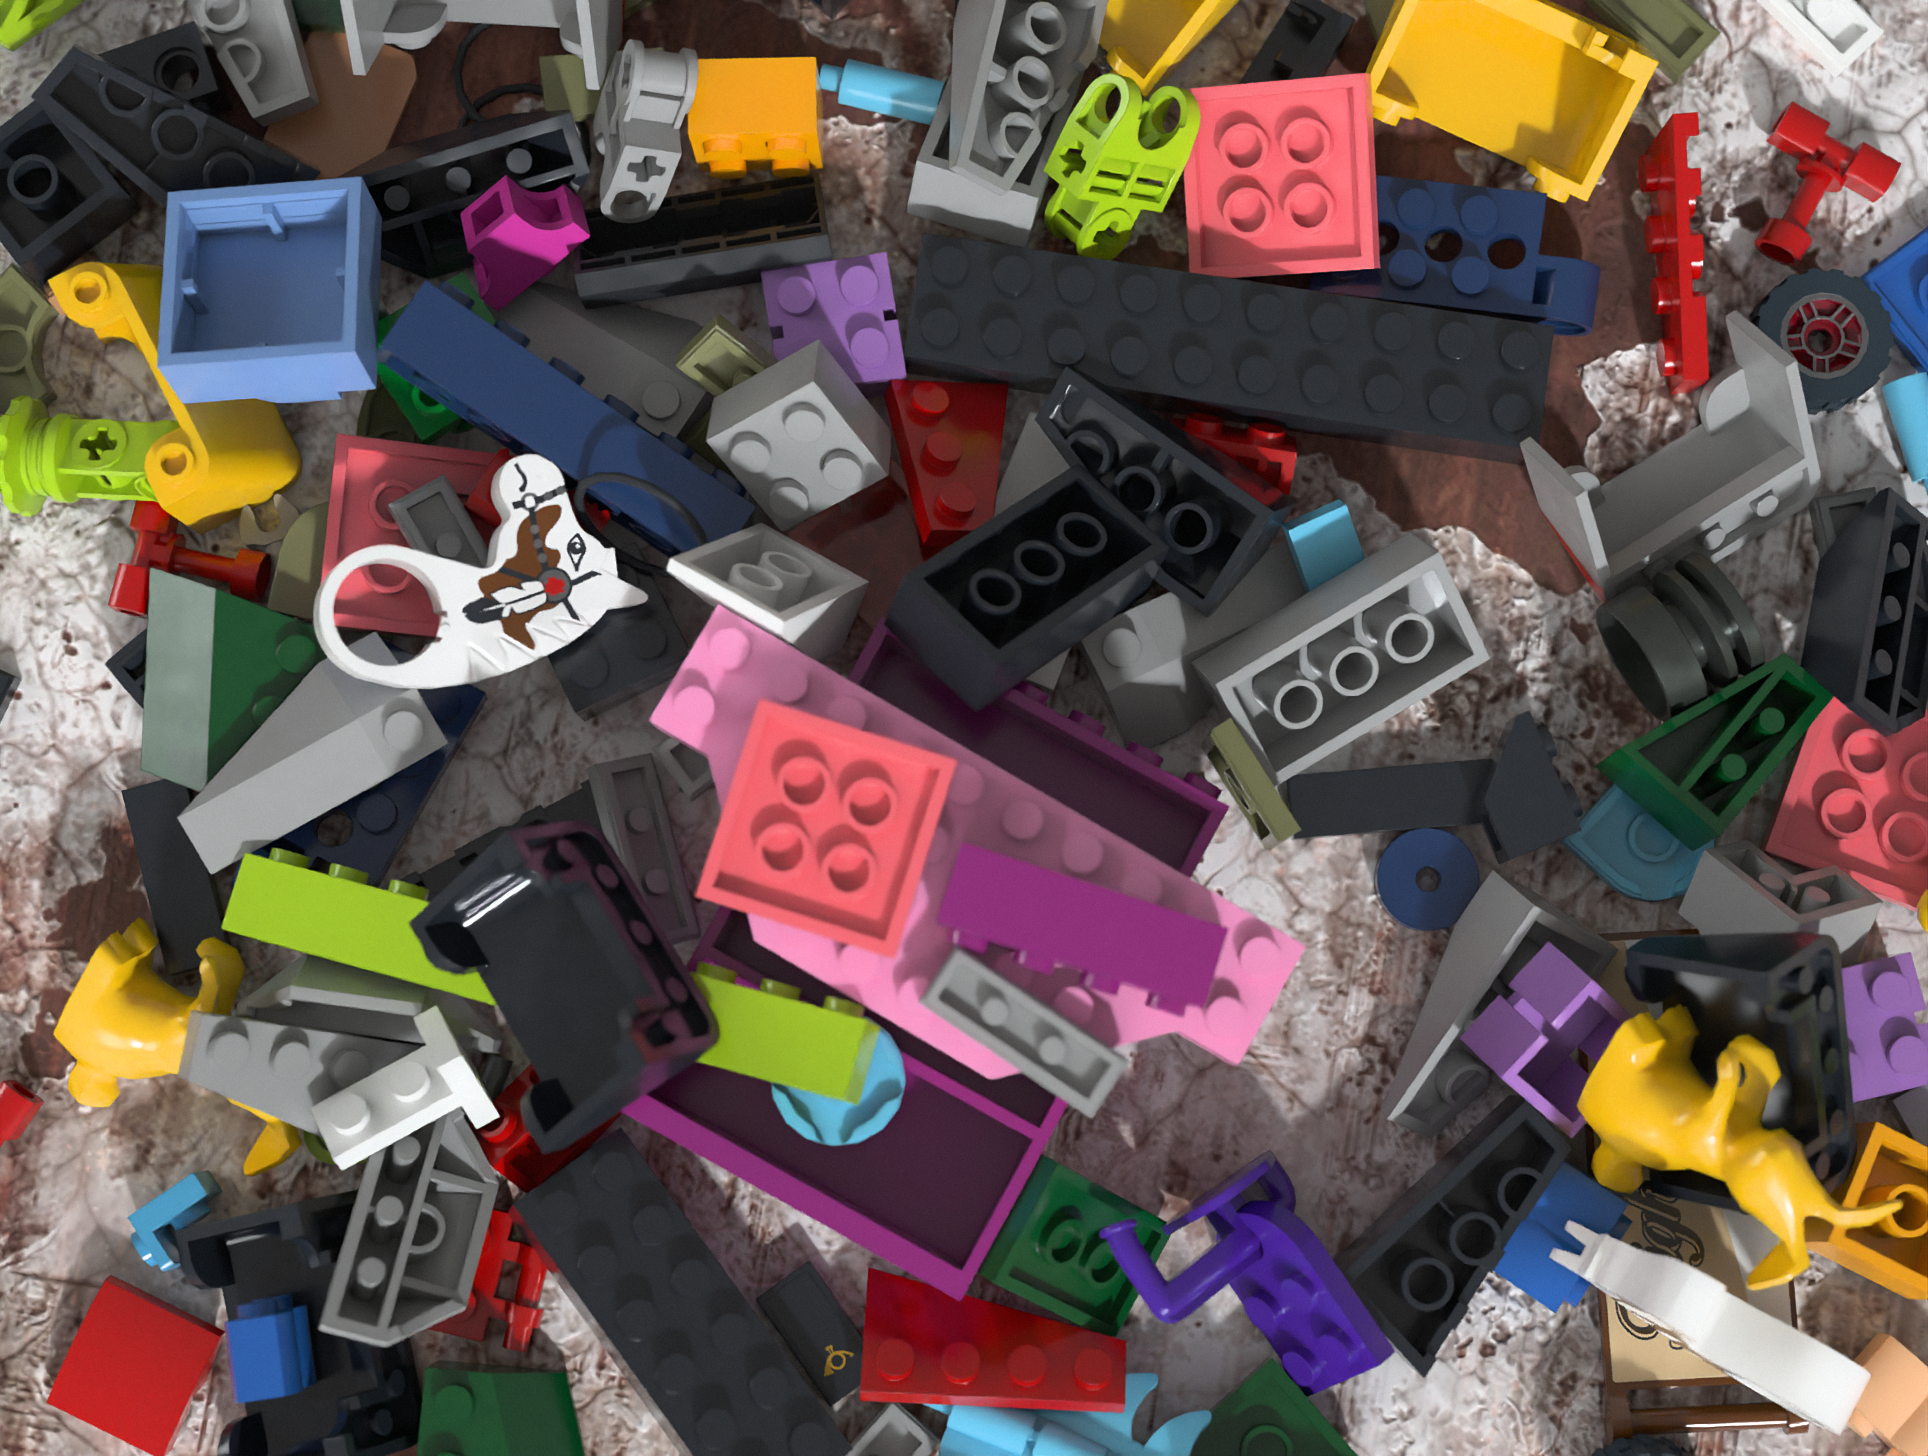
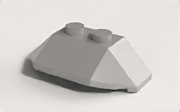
M309 954L302 955L237 1004L235 1017L425 1043L413 1018L437 1005L464 1049L502 1053L504 1039L475 1000Z
M461 1106L368 1156L328 1291L319 1330L387 1347L465 1310L499 1182L478 1140L464 1119L465 1114Z

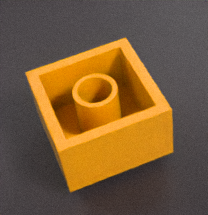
M816 57L698 59L697 88L693 104L688 112V136L699 171H709L710 176L718 179H739L745 177L747 171L772 170L774 176L790 178L807 176L809 169H823L822 92Z
M1877 1121L1855 1123L1857 1149L1854 1165L1846 1180L1828 1195L1849 1208L1892 1199H1899L1904 1201L1900 1209L1868 1226L1846 1229L1821 1217L1807 1215L1803 1220L1806 1247L1907 1299L1928 1300V1147Z

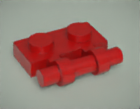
M494 1207L492 1209L465 1310L426 1329L483 1342L486 1340L492 1317L508 1322L502 1347L512 1351L527 1352L533 1328H540L544 1308L539 1306L548 1269L529 1242L511 1239L515 1223L509 1216V1211ZM506 1260L522 1264L514 1299L497 1296Z

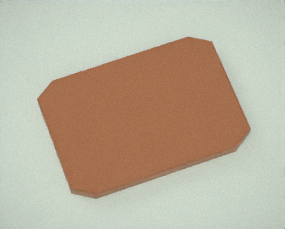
M327 22L310 33L304 45L320 105L270 124L264 136L265 140L317 165L321 173L315 180L335 179L389 150L419 81L414 56L386 44L382 46L366 75H353L345 28Z

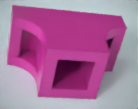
M505 175L460 213L468 252L475 257L472 261L480 298L497 312L536 280L551 274L564 257L591 236L581 198L564 184L555 190L537 193L523 189Z

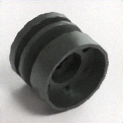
M1694 551L1679 559L1675 564V570L1665 567L1656 573L1653 577L1655 596L1646 588L1634 585L1601 604L1596 610L1597 626L1615 667L1640 703L1656 719L1667 722L1707 698L1705 678L1714 686L1723 689L1738 680L1737 673L1746 676L1765 664V648L1759 630L1743 599L1715 563L1704 554Z

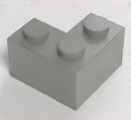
M1746 839L1704 850L1678 913L1699 930L1700 935L1787 931L1827 934L1836 940L1840 950L1841 965L1846 967L1855 964L1883 901L1836 865L1792 875Z

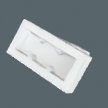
M437 1005L413 1018L426 1044L425 1046L310 1108L332 1158L341 1170L348 1168L459 1106L463 1107L476 1129L500 1117L474 1064Z

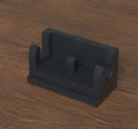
M1290 0L1281 18L1238 84L1324 77L1348 40L1355 19L1346 13H1340L1320 0Z

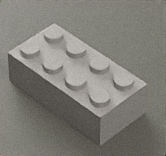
M1410 532L1191 663L1222 723L1229 718L1233 720L1275 787L1489 660L1490 657L1440 551Z

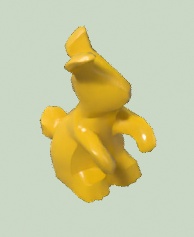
M138 917L135 922L128 926L123 935L117 930L103 941L93 954L70 996L53 1033L64 1048L77 1059L69 1075L67 1087L72 1096L85 1106L110 1107L120 1095L118 1077L145 1079L169 1073L178 1074L191 1010L232 1016L237 992L247 970L237 948L214 936L202 940L196 951L202 959L200 973L203 984L198 997H191L164 982L152 969L154 952L159 939L144 918ZM227 1098L230 1103L249 1110L267 1122L265 1129L243 1163L245 1175L254 1177L282 1165L303 1144L294 1125Z
M1681 1004L1666 1010L1656 1021L1648 1011L1646 1013H1639L1636 1017L1623 1023L1589 1076L1576 1105L1585 1120L1602 1140L1601 1145L1593 1154L1591 1168L1598 1183L1609 1190L1632 1195L1643 1183V1165L1658 1170L1691 1168L1726 1181L1730 1192L1740 1207L1759 1219L1780 1238L1778 1244L1749 1273L1747 1287L1753 1290L1787 1283L1811 1266L1803 1232V1218L1807 1215L1821 1217L1846 1229L1868 1226L1900 1209L1904 1203L1902 1200L1892 1199L1849 1208L1831 1198L1810 1169L1800 1142L1782 1128L1774 1130L1762 1129L1761 1122L1768 1095L1781 1076L1774 1051L1750 1034L1737 1036L1728 1044V1047L1718 1059L1719 1080L1713 1090L1690 1060L1699 1031L1686 1006L1682 1007ZM1740 1061L1745 1067L1746 1077L1744 1080V1084L1738 1089L1740 1082Z

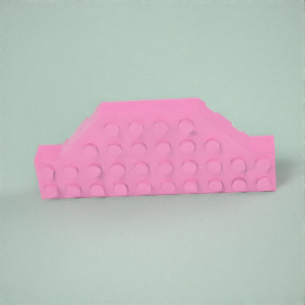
M718 604L649 721L661 732L709 759L722 812L759 698L957 760L955 772L895 959L748 913L754 941L990 1080L1021 1072L918 1003L956 946L945 941L949 929L937 925L936 919L961 842H965L1228 927L1227 937L1204 1009L1197 1010L1187 1007L1184 1018L1144 1006L1148 993L1121 985L1117 997L1078 984L1080 971L1056 963L1051 975L1019 966L1011 962L1015 950L988 942L985 954L964 947L961 948L1111 1048L1176 1032L1228 1064L1239 1065L1306 948L1305 945Z

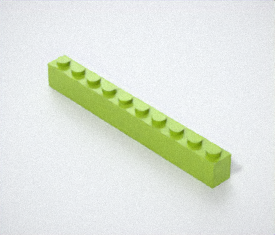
M274 847L271 848L269 858L249 853L244 854L221 929L247 938L497 1006L478 972L467 975H454L437 969L427 960L423 947L411 929L409 922L430 903L427 901L430 890L393 879L390 881L388 891L367 885L370 874L331 863L328 875L307 869L310 858ZM703 962L698 963L696 974L690 972L715 1013L721 1032L718 1044L698 1059V1062L859 1106L881 1028L871 1021L862 1018L865 1010L864 1006L826 996L823 1008L799 1002L801 989L767 979H762L759 991L736 985L737 972Z

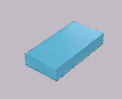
M1340 499L1282 524L1306 594L1365 559L1347 505Z

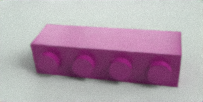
M961 842L936 919L937 925L949 929L945 939L949 943L984 954L988 942L1015 950L1011 961L1014 964L1051 975L1056 963L1080 971L1079 985L1116 997L1121 985L1148 993L1144 1006L1180 1018H1184L1187 1007L1197 1010L1204 1009L1229 930L1228 927L965 842Z

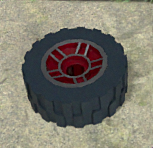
M1820 268L1807 269L1801 275L1795 273L1785 278L1755 306L1750 314V317H1752L1751 323L1797 361L1808 415H1816L1820 411H1827V414L1837 411L1846 404L1850 405L1871 389L1879 381V374L1888 367L1891 360L1889 351L1894 346V333H1891L1890 330L1892 319L1889 311H1885L1880 302L1882 298L1875 290L1872 292L1864 285L1865 281L1857 276L1849 277L1843 274L1844 271L1833 268L1830 271H1820ZM1819 332L1824 334L1826 339L1822 342L1823 352L1815 351L1809 346L1808 336H1816Z

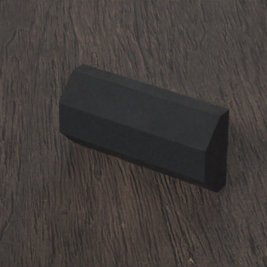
M819 173L664 197L654 216L637 223L613 221L604 216L601 207L584 210L591 236L574 249V276L579 298L585 309L588 310L762 282L761 272L832 261V250Z

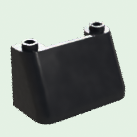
M568 820L506 830L409 922L411 929L423 947L427 960L434 967L454 975H467L478 972L542 1082L537 1083L524 1093L521 1100V1113L527 1131L535 1139L543 1154L569 1146L700 1059L719 1042L721 1036L720 1024L712 1008L611 843L602 832L585 821Z
M1807 931L1650 936L1643 938L1626 949L1624 975L1627 984L1630 986L1631 993L1637 1000L1651 1004L1662 1002L1663 1013L1671 1007L1675 1008L1679 1004L1682 1007L1686 1006L1699 1031L1690 1060L1713 1090L1719 1080L1718 1059L1726 1050L1728 1044L1737 1036L1750 1034L1774 1051L1781 1076L1768 1095L1761 1122L1762 1129L1774 1130L1782 1128L1800 1142L1810 1169L1828 1194L1840 1186L1849 1176L1854 1165L1857 1138L1841 955L1834 937ZM1740 1061V1082L1738 1089L1744 1084V1080L1746 1077L1745 1067ZM1649 1167L1651 1193L1751 1215L1740 1207L1730 1192L1726 1181L1691 1168L1658 1170Z
M358 1189L175 1231L179 1250V1262L183 1273L190 1283L200 1290H212L222 1287L228 1320L238 1318L237 1305L251 1303L255 1299L284 1294H292L293 1306L307 1304L317 1384L305 1387L303 1391L287 1396L244 1402L247 1416L234 1419L225 1426L218 1444V1456H388L411 1448L418 1443L422 1396L410 1337H406L387 1347H382L319 1330L328 1291Z

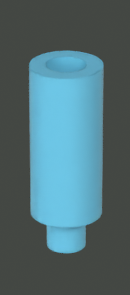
M852 59L847 60L845 68L823 63L819 76L821 89L839 93V104L926 125H931L946 86L944 81Z
M1926 372L1892 381L1882 386L1881 389L1912 483L1923 481L1928 495V375Z

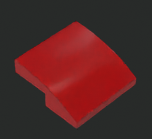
M109 1275L104 1280L70 1346L46 1403L153 1456H166L175 1444L194 1395L205 1384L226 1331L119 1278Z

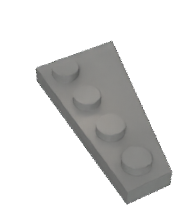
M187 0L195 20L200 28L207 33L218 52L216 56L252 118L265 127L320 105L291 0Z
M191 1010L177 1076L323 1138L310 1110L311 1107L425 1045Z

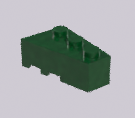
M1784 653L1645 735L1626 744L1594 767L1693 852L1722 835L1834 696L1796 661Z

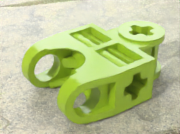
M1109 73L1096 78L1086 89L1070 114L1043 170L1060 184L1045 209L1044 223L1047 230L1057 238L1069 239L1076 245L1079 256L1113 260L1126 246L1132 232V227L1141 209L1162 213L1189 159L1199 131L1201 115L1195 96L1184 88L1164 86L1155 91L1149 101L1144 100L1142 103L1139 86L1130 77ZM1118 87L1121 93L1120 106L1112 120L1109 121L1105 109L1106 100L1110 92ZM1177 99L1181 109L1180 120L1176 128L1167 133L1163 124L1171 103ZM1069 148L1081 150L1082 154L1067 151ZM1148 179L1157 180V181H1163V182L1161 183V185H1160V184H1154V183H1149V182H1148ZM1062 209L1070 214L1069 218L1061 213ZM1108 227L1115 232L1114 236L1106 230Z

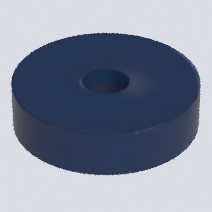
M1435 828L1415 829L1394 839L1381 853L1374 872L1375 893L1383 910L1398 924L1416 931H1435L1455 924L1478 892L1480 883L1477 862L1466 844L1453 834ZM1421 868L1431 869L1437 876V886L1431 892L1421 890L1416 884V874Z

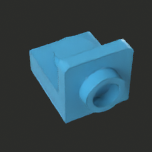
M209 1170L193 1172L127 1217L136 1230L131 1234L132 1243L148 1265L154 1266L158 1264L163 1272L180 1267L177 1240L169 1228L174 1226L175 1230L192 1227L212 1212L207 1202L223 1191Z

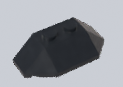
M555 110L509 113L384 151L335 179L363 178L382 216L381 260L429 280L473 266L472 260L475 257L468 252L460 213L505 175L523 189L531 192H549L564 184L577 194L579 188L582 187L590 174V170L571 111Z
M1890 487L1880 490L1819 560L1800 664L1809 675L1836 699L1884 736L1896 734L1903 728L1924 718L1928 699V518Z

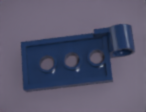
M1376 175L1378 226H1386L1393 229L1399 237L1398 245L1392 252L1380 255V268L1311 273L1309 290L1555 326L1554 335L1573 337L1589 335L1593 331L1601 268L1594 263L1580 259L1539 255L1547 193ZM1439 233L1454 235L1462 245L1461 252L1455 259L1449 262H1437L1431 259L1425 251V246L1432 236ZM1501 240H1511L1523 248L1525 258L1515 268L1500 269L1493 265L1488 257L1490 248Z
M382 639L400 665L407 663L415 657V655ZM471 684L435 689H417L448 744L383 780L377 788L357 794L250 854L269 858L271 848H279L310 858L307 869L320 872L322 862L330 866L331 863L368 873L370 875L367 885L378 888L488 699L486 692ZM338 814L348 817L353 823V831L350 838L344 844L330 847L319 842L317 831L325 818ZM241 858L233 876V889L243 858Z

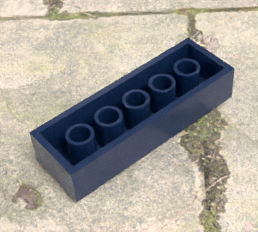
M425 280L380 345L377 352V361L503 447L508 448L515 455L537 454L551 461L561 472L567 490L575 489L576 491L580 480L596 472H621L645 479L672 494L693 513L705 531L708 543L740 531L756 507L743 498L747 490L738 480L720 469L715 468L713 473L709 474L689 460L694 452L687 445L666 432L662 431L658 437H654L635 424L640 415L633 408L610 394H607L602 401L581 387L586 378L579 371L557 357H552L549 363L537 357L526 349L531 341L525 334L501 319H497L493 326L471 311L475 305L473 299L446 281L442 280L439 286L435 287ZM598 482L587 488L584 496H586L588 504L597 503L599 511L608 510L611 520L667 558L671 559L699 547L697 537L685 519L666 502L645 490L620 482Z

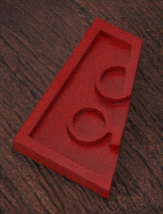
M890 380L884 394V399L923 546H950L994 517L1008 384Z

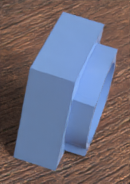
M362 177L168 192L157 367L182 404L251 398L275 403L342 399L343 391L376 389L382 216Z

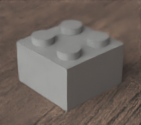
M818 339L713 398L706 441L781 532H784L888 476L892 431Z

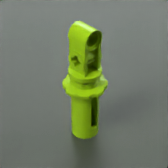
M27 395L17 396L11 400L8 411L0 417V493L3 494V502L11 513H19L22 516L30 517L41 511L47 497H51L56 502L75 503L80 498L158 502L147 480L144 468L146 454L154 442L179 428L180 425L178 421L172 420L156 422L114 421L111 419L90 420L82 419L75 413H58L54 417H50L45 404L40 399H32L31 396Z

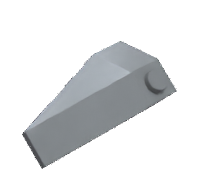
M959 0L953 23L949 143L950 170L999 196L1009 192L1042 140L1041 132L1053 113L1060 110L1070 96L1067 91L1080 72L1088 68L1095 57L1108 0Z
M535 281L499 312L486 302H483L495 321L501 319L509 323L530 339L531 342L527 346V350L546 363H549L552 357H557L575 368L586 378L581 387L602 401L607 394H610L629 405L640 415L635 424L654 437H658L663 431L684 443L687 431L712 408L715 396L675 366L677 354L704 328L695 321L629 304L586 310L579 298L578 291Z
M1287 541L1267 549L1259 561L1208 618L1172 592H1169L1110 619L1076 643L1126 747L1129 741H1133L1151 749L1188 731L1213 706L1191 662L1306 594Z
M376 631L347 647L354 655L366 662L381 666L400 665ZM326 658L316 664L303 681L275 709L261 727L232 759L224 765L177 819L212 875L243 858L245 853L250 854L387 779L448 744L417 689L395 688L356 678L347 674L329 658Z
M1492 870L1456 922L1381 1113L1393 1122L1432 1138L1489 1086V1073L1493 1070L1460 1039L1461 1035L1498 995H1501L1507 1001L1515 992L1508 984L1549 941L1595 982H1597L1611 962L1618 949L1536 892Z

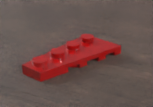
M1698 112L1672 114L1645 151V155L1640 156L1638 163L1640 190L1642 193H1649L1651 216L1646 217L1644 224L1645 247L1648 254L1656 255L1658 277H1653L1651 281V307L1654 315H1662L1664 338L1659 339L1657 342V368L1661 377L1668 376L1669 394L1695 393L1709 379L1706 296L1703 291L1693 292L1692 280H1699L1704 260L1703 234H1699L1697 229H1690V218H1693L1696 209V196L1702 195L1701 168H1690L1687 163V140L1690 136H1699Z
M868 1267L860 1385L861 1401L1124 1413L1126 1392L1125 1340L965 1294L962 1300L959 1301L930 1284Z

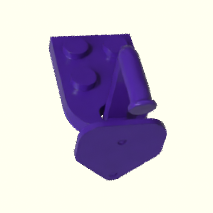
M1271 1150L1264 1152L1200 1195L1161 1226L1164 1233L1170 1235L1206 1216L1217 1232L1216 1242L1168 1280L1164 1278L1140 1242L1134 1229L1137 1226L1135 1218L1113 1223L1099 1231L1100 1237L1107 1239L1119 1265L1151 1312L1165 1323H1176L1185 1319L1227 1284H1230L1244 1305L1250 1321L1264 1334L1281 1359L1285 1372L1298 1384L1306 1397L1376 1368L1396 1352L1320 1240L1308 1225L1294 1214L1296 1207L1295 1188L1288 1174ZM1257 1180L1270 1201L1254 1200L1245 1203L1246 1201L1240 1192Z

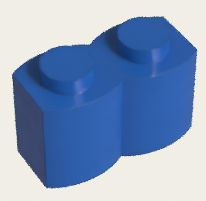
M1565 1158L1526 1221H1521L1503 1249L1506 1252L1494 1269V1272L1554 1313H1556L1563 1301H1566L1575 1308L1592 1283L1549 1257L1553 1248L1579 1256L1584 1251L1586 1246L1564 1230L1568 1220L1599 1235L1608 1234L1611 1238L1621 1241L1633 1222L1622 1214L1630 1201L1616 1191L1602 1186L1595 1177Z
M284 1294L255 1299L251 1303L237 1305L238 1318L224 1321L235 1403L287 1396L301 1392L305 1387L317 1384L307 1304L293 1306L292 1294Z

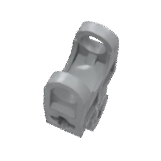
M629 39L623 52H615L593 121L595 146L600 153L605 155L599 189L600 206L604 216L613 221L637 223L651 218L658 211L668 191L682 155L679 129L685 114L691 109L697 88L698 56L694 49L682 48L679 53L647 49L644 48L642 41ZM632 190L645 195L643 199L632 204H622L614 201L616 194L622 191Z

